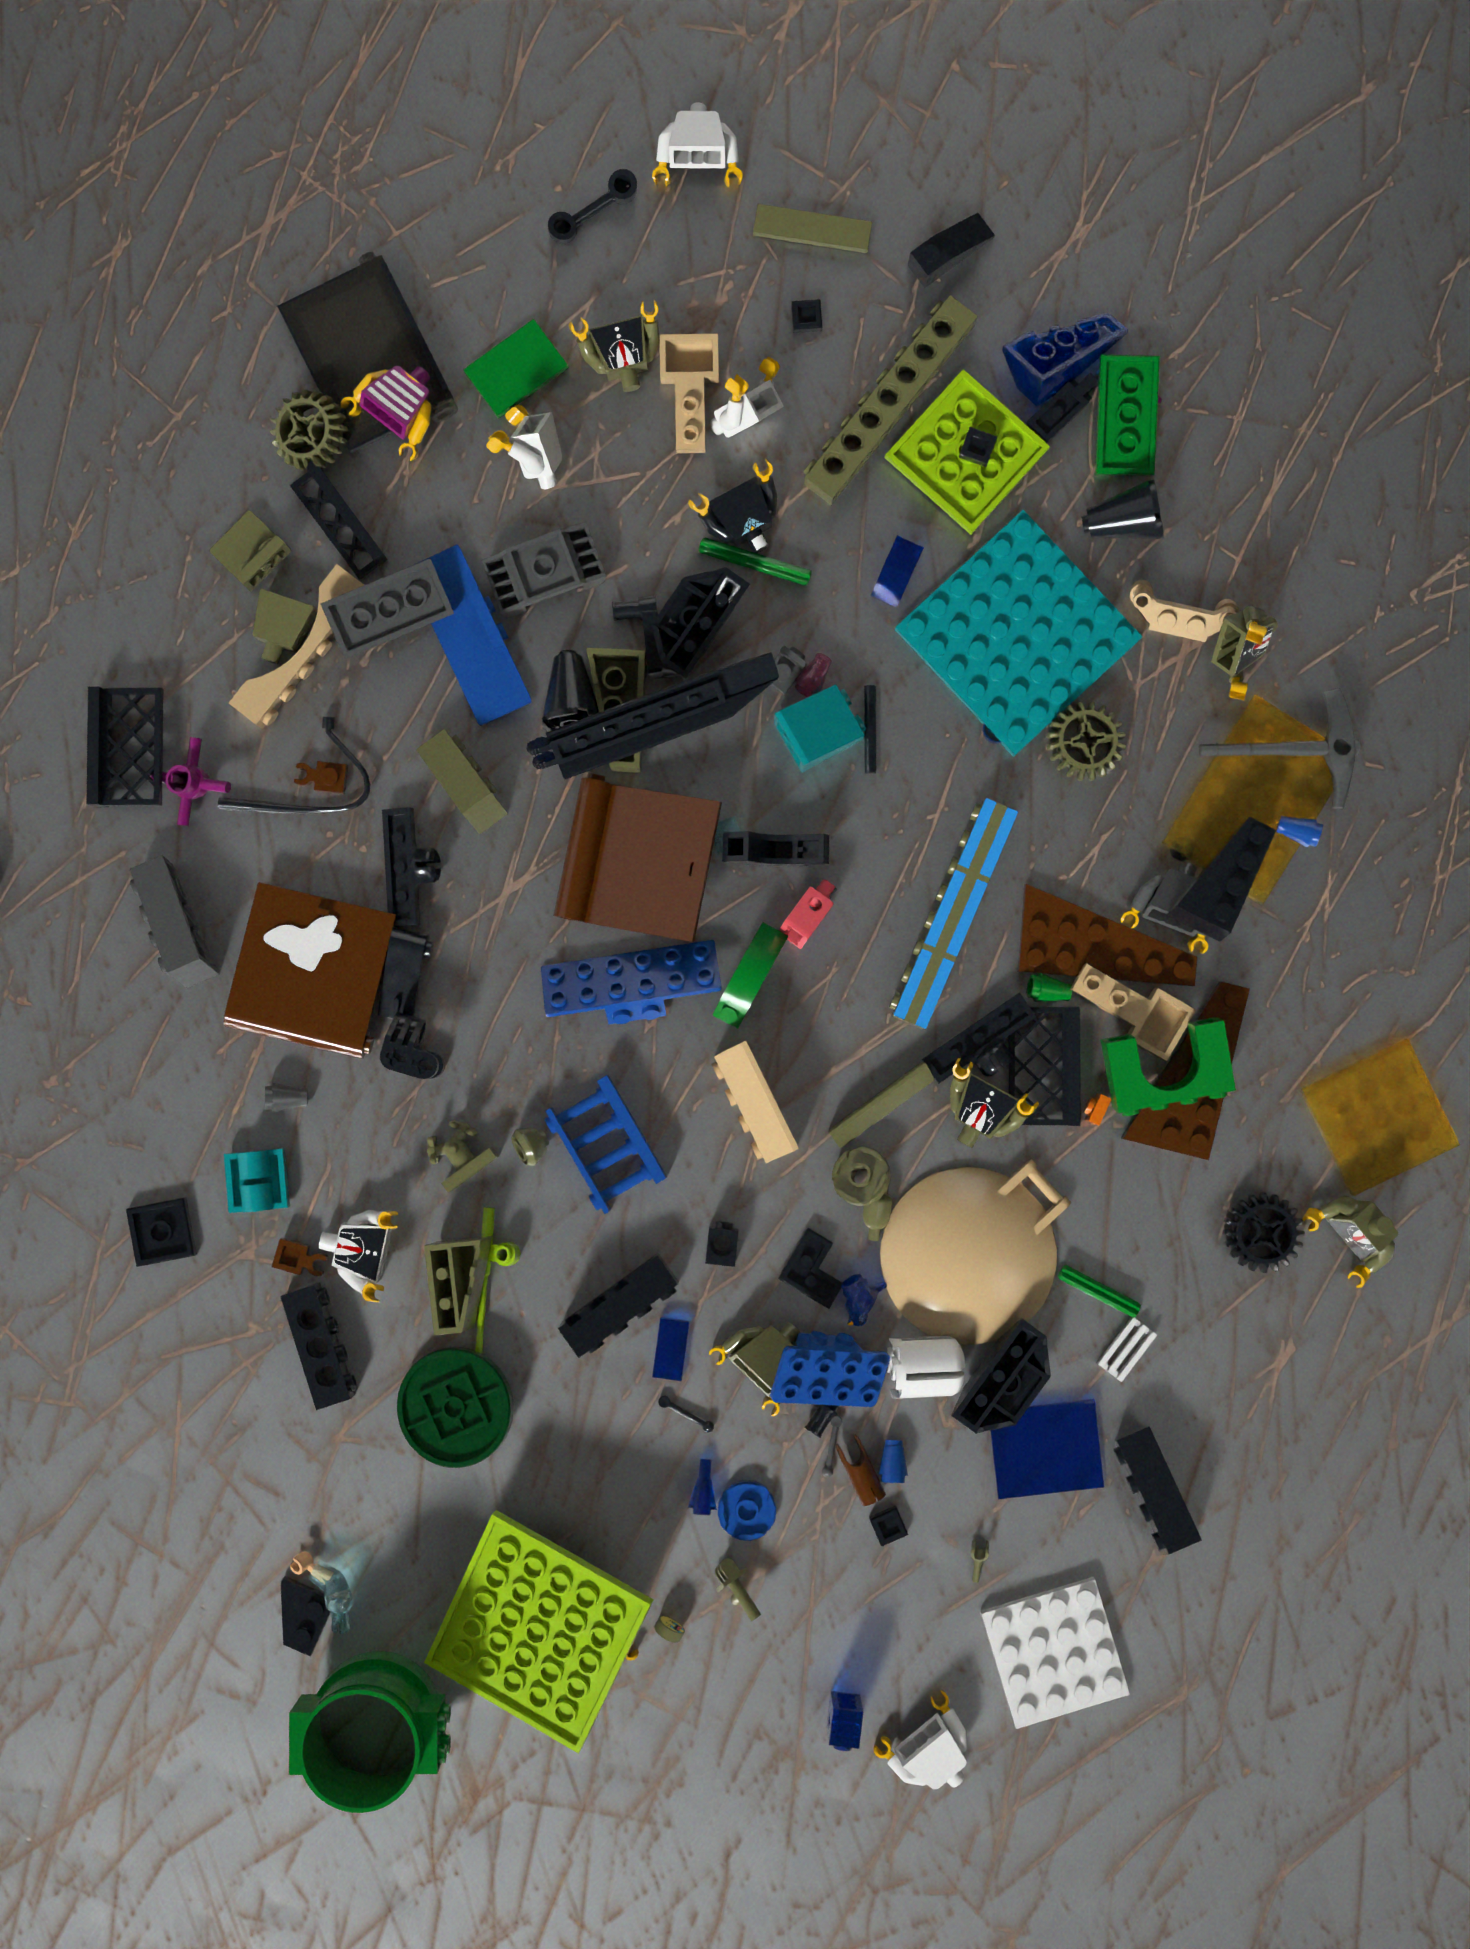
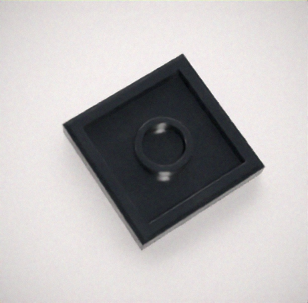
M186 1197L126 1209L136 1267L197 1255Z

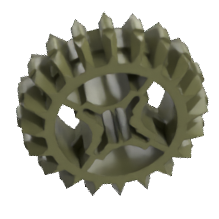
M302 390L301 394L292 392V400L288 398L283 399L284 408H275L279 416L278 418L271 419L276 424V428L269 432L277 437L271 443L274 447L279 448L277 454L285 458L284 462L286 464L294 465L299 470H305L308 463L313 461L314 465L324 469L326 468V461L329 463L335 462L334 453H343L339 445L340 443H347L346 439L342 437V433L347 432L348 428L341 424L347 418L344 414L339 413L342 408L339 404L333 403L332 397L324 396L319 391ZM317 408L319 410L316 414L304 415V412L309 409ZM308 445H312L315 448L308 453H301L299 451L302 447H307Z
M1082 701L1077 703V712L1073 706H1067V715L1059 712L1057 714L1059 722L1052 721L1050 723V727L1056 732H1048L1046 738L1055 741V743H1050L1046 746L1049 751L1056 750V753L1050 757V760L1056 761L1060 759L1061 763L1057 766V770L1060 771L1067 766L1069 769L1066 776L1069 778L1077 771L1078 781L1084 779L1085 772H1087L1090 781L1096 779V771L1100 777H1105L1107 775L1106 768L1111 771L1116 768L1113 760L1121 761L1123 758L1116 750L1126 749V744L1118 742V740L1126 737V733H1117L1116 730L1123 723L1118 721L1113 724L1111 721L1116 713L1111 712L1108 716L1104 715L1106 711L1105 705H1102L1098 711H1095L1096 705L1092 701L1089 703L1087 710ZM1087 719L1100 724L1105 732L1094 731ZM1078 720L1077 736L1063 740L1068 724ZM1084 735L1086 736V739H1092V741L1096 740L1088 746L1089 748H1087L1086 743L1077 742L1078 740H1081L1084 737ZM1109 742L1108 751L1103 760L1094 763L1096 746ZM1066 749L1078 751L1085 764L1074 760L1067 753Z

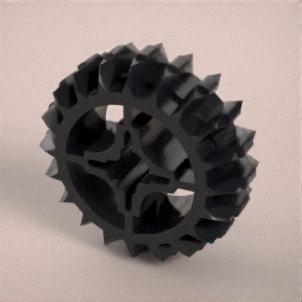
M1264 1192L1259 1194L1258 1200L1254 1194H1249V1204L1243 1199H1239L1237 1202L1241 1209L1238 1210L1231 1207L1229 1210L1235 1215L1234 1219L1225 1218L1224 1220L1225 1223L1231 1225V1229H1224L1222 1231L1223 1235L1231 1236L1232 1238L1224 1242L1225 1246H1235L1231 1250L1230 1256L1233 1258L1240 1256L1238 1264L1245 1266L1248 1263V1269L1253 1272L1259 1266L1260 1272L1267 1273L1269 1265L1273 1271L1277 1272L1279 1271V1261L1282 1265L1289 1266L1290 1263L1287 1256L1297 1258L1298 1254L1293 1251L1294 1246L1299 1248L1303 1246L1302 1242L1296 1241L1297 1236L1305 1235L1303 1230L1296 1229V1226L1301 1225L1303 1220L1300 1218L1292 1219L1298 1210L1296 1208L1287 1210L1289 1201L1283 1199L1279 1202V1196L1276 1194H1272L1269 1200L1267 1193ZM1268 1208L1275 1211L1279 1216L1275 1219L1270 1218L1267 1221H1263L1261 1217L1255 1214V1211ZM1247 1219V1222L1250 1226V1231L1248 1235L1244 1237L1245 1241H1243L1242 1228L1244 1222ZM1261 1227L1268 1229L1265 1232L1268 1241L1265 1238L1259 1237L1262 1234ZM1285 1227L1284 1240L1280 1245L1277 1235ZM1264 1244L1266 1248L1271 1250L1272 1254L1259 1257L1254 1256L1248 1250L1251 1247L1256 1248Z

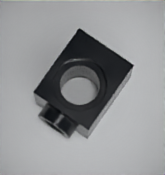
M716 1221L715 1226H709L705 1264L735 1267L739 1230L733 1228V1223ZM720 1235L727 1236L731 1241V1246L725 1251H719L714 1246L715 1238Z

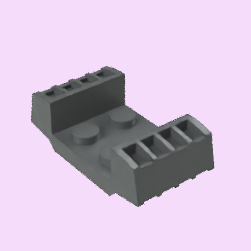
M586 522L568 528H560L506 548L500 553L481 560L500 613L506 618L527 612L526 606L580 586L587 590L604 583L606 579L605 571Z

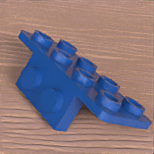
M819 1331L799 1333L796 1341L798 1346H786L783 1349L770 1397L774 1402L873 1407L876 1405L890 1361V1356L886 1352L863 1350L855 1342L854 1338L846 1333L826 1335Z

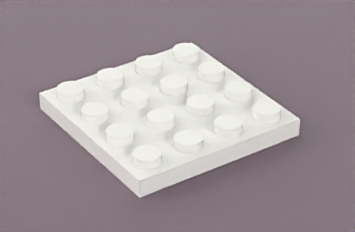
M1094 1577L980 1611L1016 1729L1130 1695Z

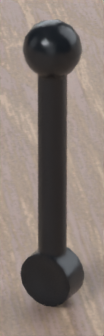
M666 1395L660 1397L658 1401L660 1407H669L702 1426L703 1430L707 1433L713 1431L714 1424L711 1421L705 1422L675 1405Z

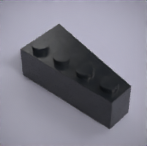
M1252 817L1246 819L1234 831L1166 915L1219 942L1232 932L1276 829Z
M657 1253L562 1321L558 1330L578 1358L588 1351L591 1354L604 1344L603 1340L609 1335L613 1334L616 1336L629 1326L627 1324L629 1320L635 1316L640 1319L653 1309L651 1304L660 1298L663 1302L676 1293L677 1290L674 1287L678 1285L679 1281L660 1254Z
M1150 1426L1115 1441L1117 1448L1113 1449L1114 1455L1119 1465H1125L1129 1474V1476L1125 1477L1131 1492L1133 1494L1137 1493L1141 1502V1505L1138 1506L1145 1522H1149L1154 1532L1151 1535L1158 1551H1162L1163 1555H1169L1202 1541Z

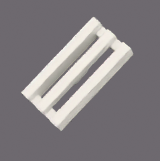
M1131 1317L1096 1363L1122 1382L1156 1338L1157 1334L1135 1317ZM1134 1326L1138 1327V1330L1113 1363L1108 1365L1107 1361ZM1144 1333L1147 1334L1120 1371L1117 1372L1116 1369Z

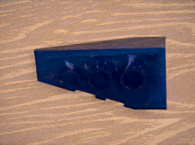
M1107 312L1079 319L1075 325L1060 328L1059 325L1051 326L1049 331L1035 334L1034 331L1026 332L1003 345L1002 351L1017 389L1035 406H1038L1053 397L1068 381L1071 382L1100 358L1101 354L1107 352L1127 334L1128 329Z

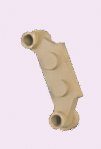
M1146 580L1135 581L1129 590L1130 599L1134 606L1139 609L1149 622L1148 630L1206 642L1208 636L1221 630L1225 616L1239 612L1238 604L1231 599H1224L1218 602L1215 611L1157 599L1154 597L1152 585Z

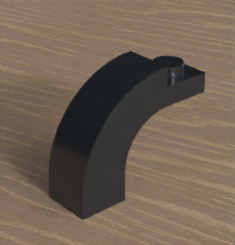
M751 831L723 832L722 862L756 866L829 864L830 835H773Z

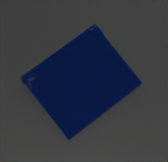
M1094 1399L1029 1406L1016 1425L990 1430L998 1499L1104 1487L1096 1403Z

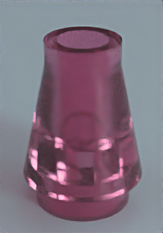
M817 653L815 658L796 677L795 689L806 697L822 691L832 660L822 653Z

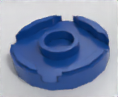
M741 1480L732 1483L723 1491L718 1502V1518L722 1528L738 1540L752 1541L763 1537L776 1520V1503L773 1494L766 1486L754 1480Z

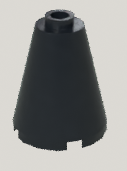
M1154 480L1141 483L1086 509L1087 515L1081 516L1084 533L1090 532L1091 538H1164Z
M574 650L560 651L553 658L542 716V726L546 731L554 730L599 713L583 657Z

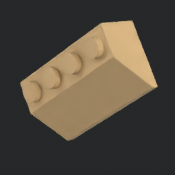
M747 1041L715 1055L716 1062L711 1065L718 1079L725 1078L729 1086L725 1093L731 1106L737 1104L742 1113L737 1118L744 1132L751 1131L755 1142L751 1143V1147L757 1159L764 1158L765 1162L768 1163L798 1150L796 1141Z

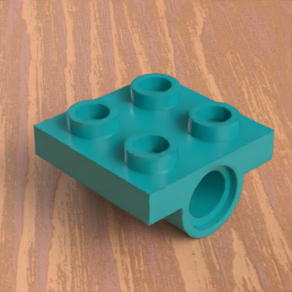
M285 1148L224 1154L229 1213L257 1212L290 1207Z

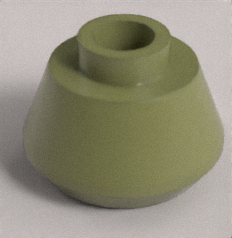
M534 1127L516 1129L511 1137L513 1147L525 1165L535 1166L547 1153L546 1146L549 1145V1141L543 1130L538 1131Z

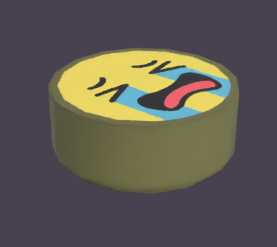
M659 1616L654 1625L658 1635L673 1643L680 1642L685 1633L684 1627L668 1616Z

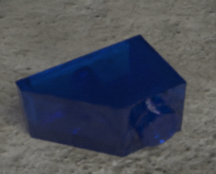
M897 535L871 596L897 608L924 547Z

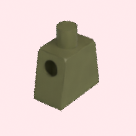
M260 589L253 636L257 640L266 643L261 659L278 664L283 649L297 653L315 622L317 609L312 605Z

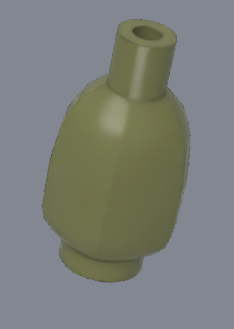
M888 1189L879 1200L870 1205L863 1206V1220L869 1228V1240L879 1241L881 1229L886 1227L889 1222L892 1198L888 1194Z

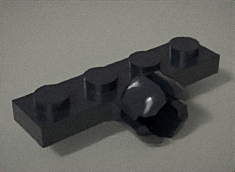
M414 808L382 810L388 913L397 915L394 927L420 925L419 886L423 883H434L439 880L441 868L427 867L426 864L441 863L440 856L434 848H417Z
M1019 992L924 1057L922 1061L926 1063L938 1084L953 1074V1066L958 1058H961L959 1065L962 1068L972 1062L977 1065L984 1076H993L998 1073V1069L989 1057L994 1054L1003 1068L1008 1066L1012 1062V1054L1005 1045V1039L1037 1016Z

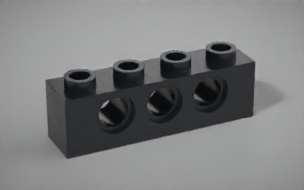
M320 1282L281 1295L280 1298L316 1410L351 1399L355 1395L354 1390L357 1389V1383L354 1374L348 1372L345 1363L348 1361L344 1344H339L336 1333H339V1326L335 1316H330L327 1306L330 1304V1297L325 1287L322 1288ZM307 1309H313L317 1312L318 1322L316 1324L307 1321L305 1317ZM317 1337L323 1338L327 1342L326 1352H320L315 1348L314 1341ZM325 1366H331L335 1369L337 1374L335 1380H328L324 1376L323 1369Z

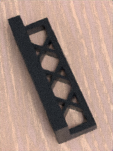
M311 461L306 467L308 472L293 482L290 487L357 578L361 580L388 559L321 468L314 465L313 461ZM314 479L319 485L317 498L305 497L300 488ZM323 492L329 500L322 499ZM309 502L316 503V508L314 509ZM321 504L335 507L334 521L322 520L320 518ZM340 515L346 523L339 522ZM326 525L333 526V532ZM338 527L352 530L353 538L351 545L337 541ZM357 538H358V540L361 542V544H362L363 546H357V545H356V544H357ZM344 549H350V557ZM355 550L368 552L373 561L359 570L354 564Z

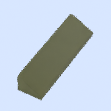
M920 1062L828 1129V1133L840 1148L844 1147L933 1082L934 1077L926 1063Z

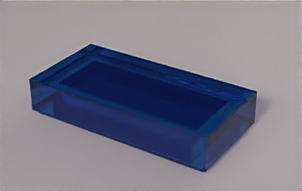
M660 1317L653 1378L682 1381L690 1321Z

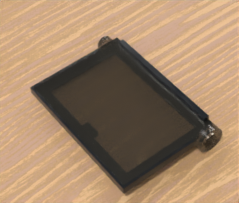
M374 252L365 253L358 259L359 266L277 306L319 391L324 396L332 397L333 403L339 404L341 407L343 398L353 397L354 389L368 373L384 369L390 370L394 366H400L410 374L419 366L425 369L430 376V380L424 386L430 391L428 401L431 404L430 417L432 421L441 422L457 413L459 408L382 255L376 257ZM353 402L346 409L342 408L339 412L347 418L341 424L348 428L347 432L342 433V437L346 439V445L351 454L393 433L363 408L358 416H349V412L354 408Z

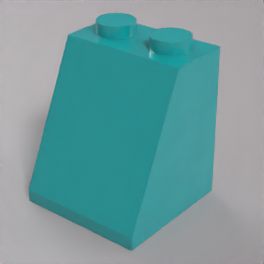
M836 684L774 714V724L801 773L862 741L865 736L863 731L866 730V727L858 714L853 715L849 708L852 702L845 689L839 690Z

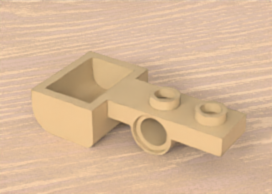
M718 333L660 334L661 384H675L676 453H705L704 384L719 383Z
M1088 964L1083 965L1070 990L1093 1002L1107 1013L1131 1024L1132 1027L1128 1034L1136 1038L1137 1047L1163 1061H1168L1188 1026V1022H1190L1196 1012V1009L1159 988H1153L1147 999Z

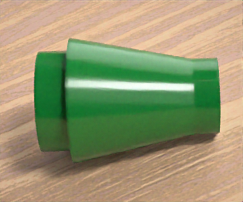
M1042 973L1032 974L1027 983L1026 993L1027 997L1033 998L1034 1002L1070 1001L1072 996L1070 988L1072 984L1064 983Z

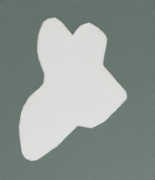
M329 915L316 919L304 929L294 925L278 926L265 933L264 941L275 949L288 953L290 961L296 966L312 972L324 953L333 952L340 948L342 937L339 934L333 933L338 919L335 916Z

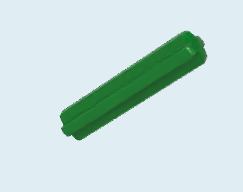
M1064 1265L1059 1271L1058 1278L1131 1317H1136L1139 1313L1141 1304L1068 1265Z

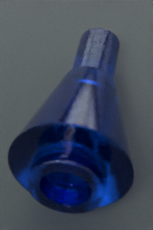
M700 1459L699 1478L696 1480L688 1504V1508H693V1514L711 1515V1510H717L712 1479H710L712 1464L710 1459Z

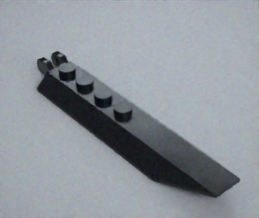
M770 652L714 669L546 732L547 737H539L527 743V752L535 756L533 757L532 764L537 770L558 764L562 776L566 780L729 719L779 678L773 654Z

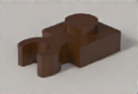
M317 761L316 769H312L305 763L296 764L297 769L306 770L307 772L304 779H294V783L297 785L308 786L311 783H315L314 790L317 792L345 795L348 773L347 764Z
M280 1238L272 1267L297 1275H301L304 1268H307L310 1274L322 1276L324 1271L318 1270L315 1267V1261L317 1259L327 1261L329 1256L324 1253L310 1255L308 1254L310 1245Z

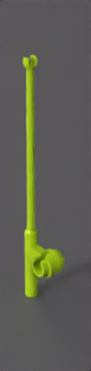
M483 1207L481 1237L492 1236L478 1306L475 1351L481 1354L487 1282L491 1272V1261L497 1262L501 1266H511L519 1261L521 1255L519 1247L513 1242L493 1244L495 1208Z

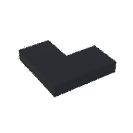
M807 1228L778 1279L830 1309L844 1285L842 1281L819 1268L833 1242Z

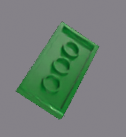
M1100 355L1095 475H1155L1160 356Z

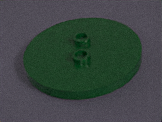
M463 1347L439 1349L418 1360L405 1375L397 1398L399 1425L409 1445L427 1461L447 1468L472 1466L491 1456L506 1439L514 1414L511 1388L501 1369L485 1355Z

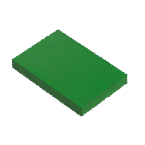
M532 319L463 369V371L499 419L512 407L519 405L569 367L537 322Z

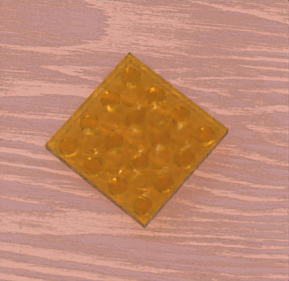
M1408 1038L1400 1040L1299 1089L1352 1196H1356L1460 1145Z

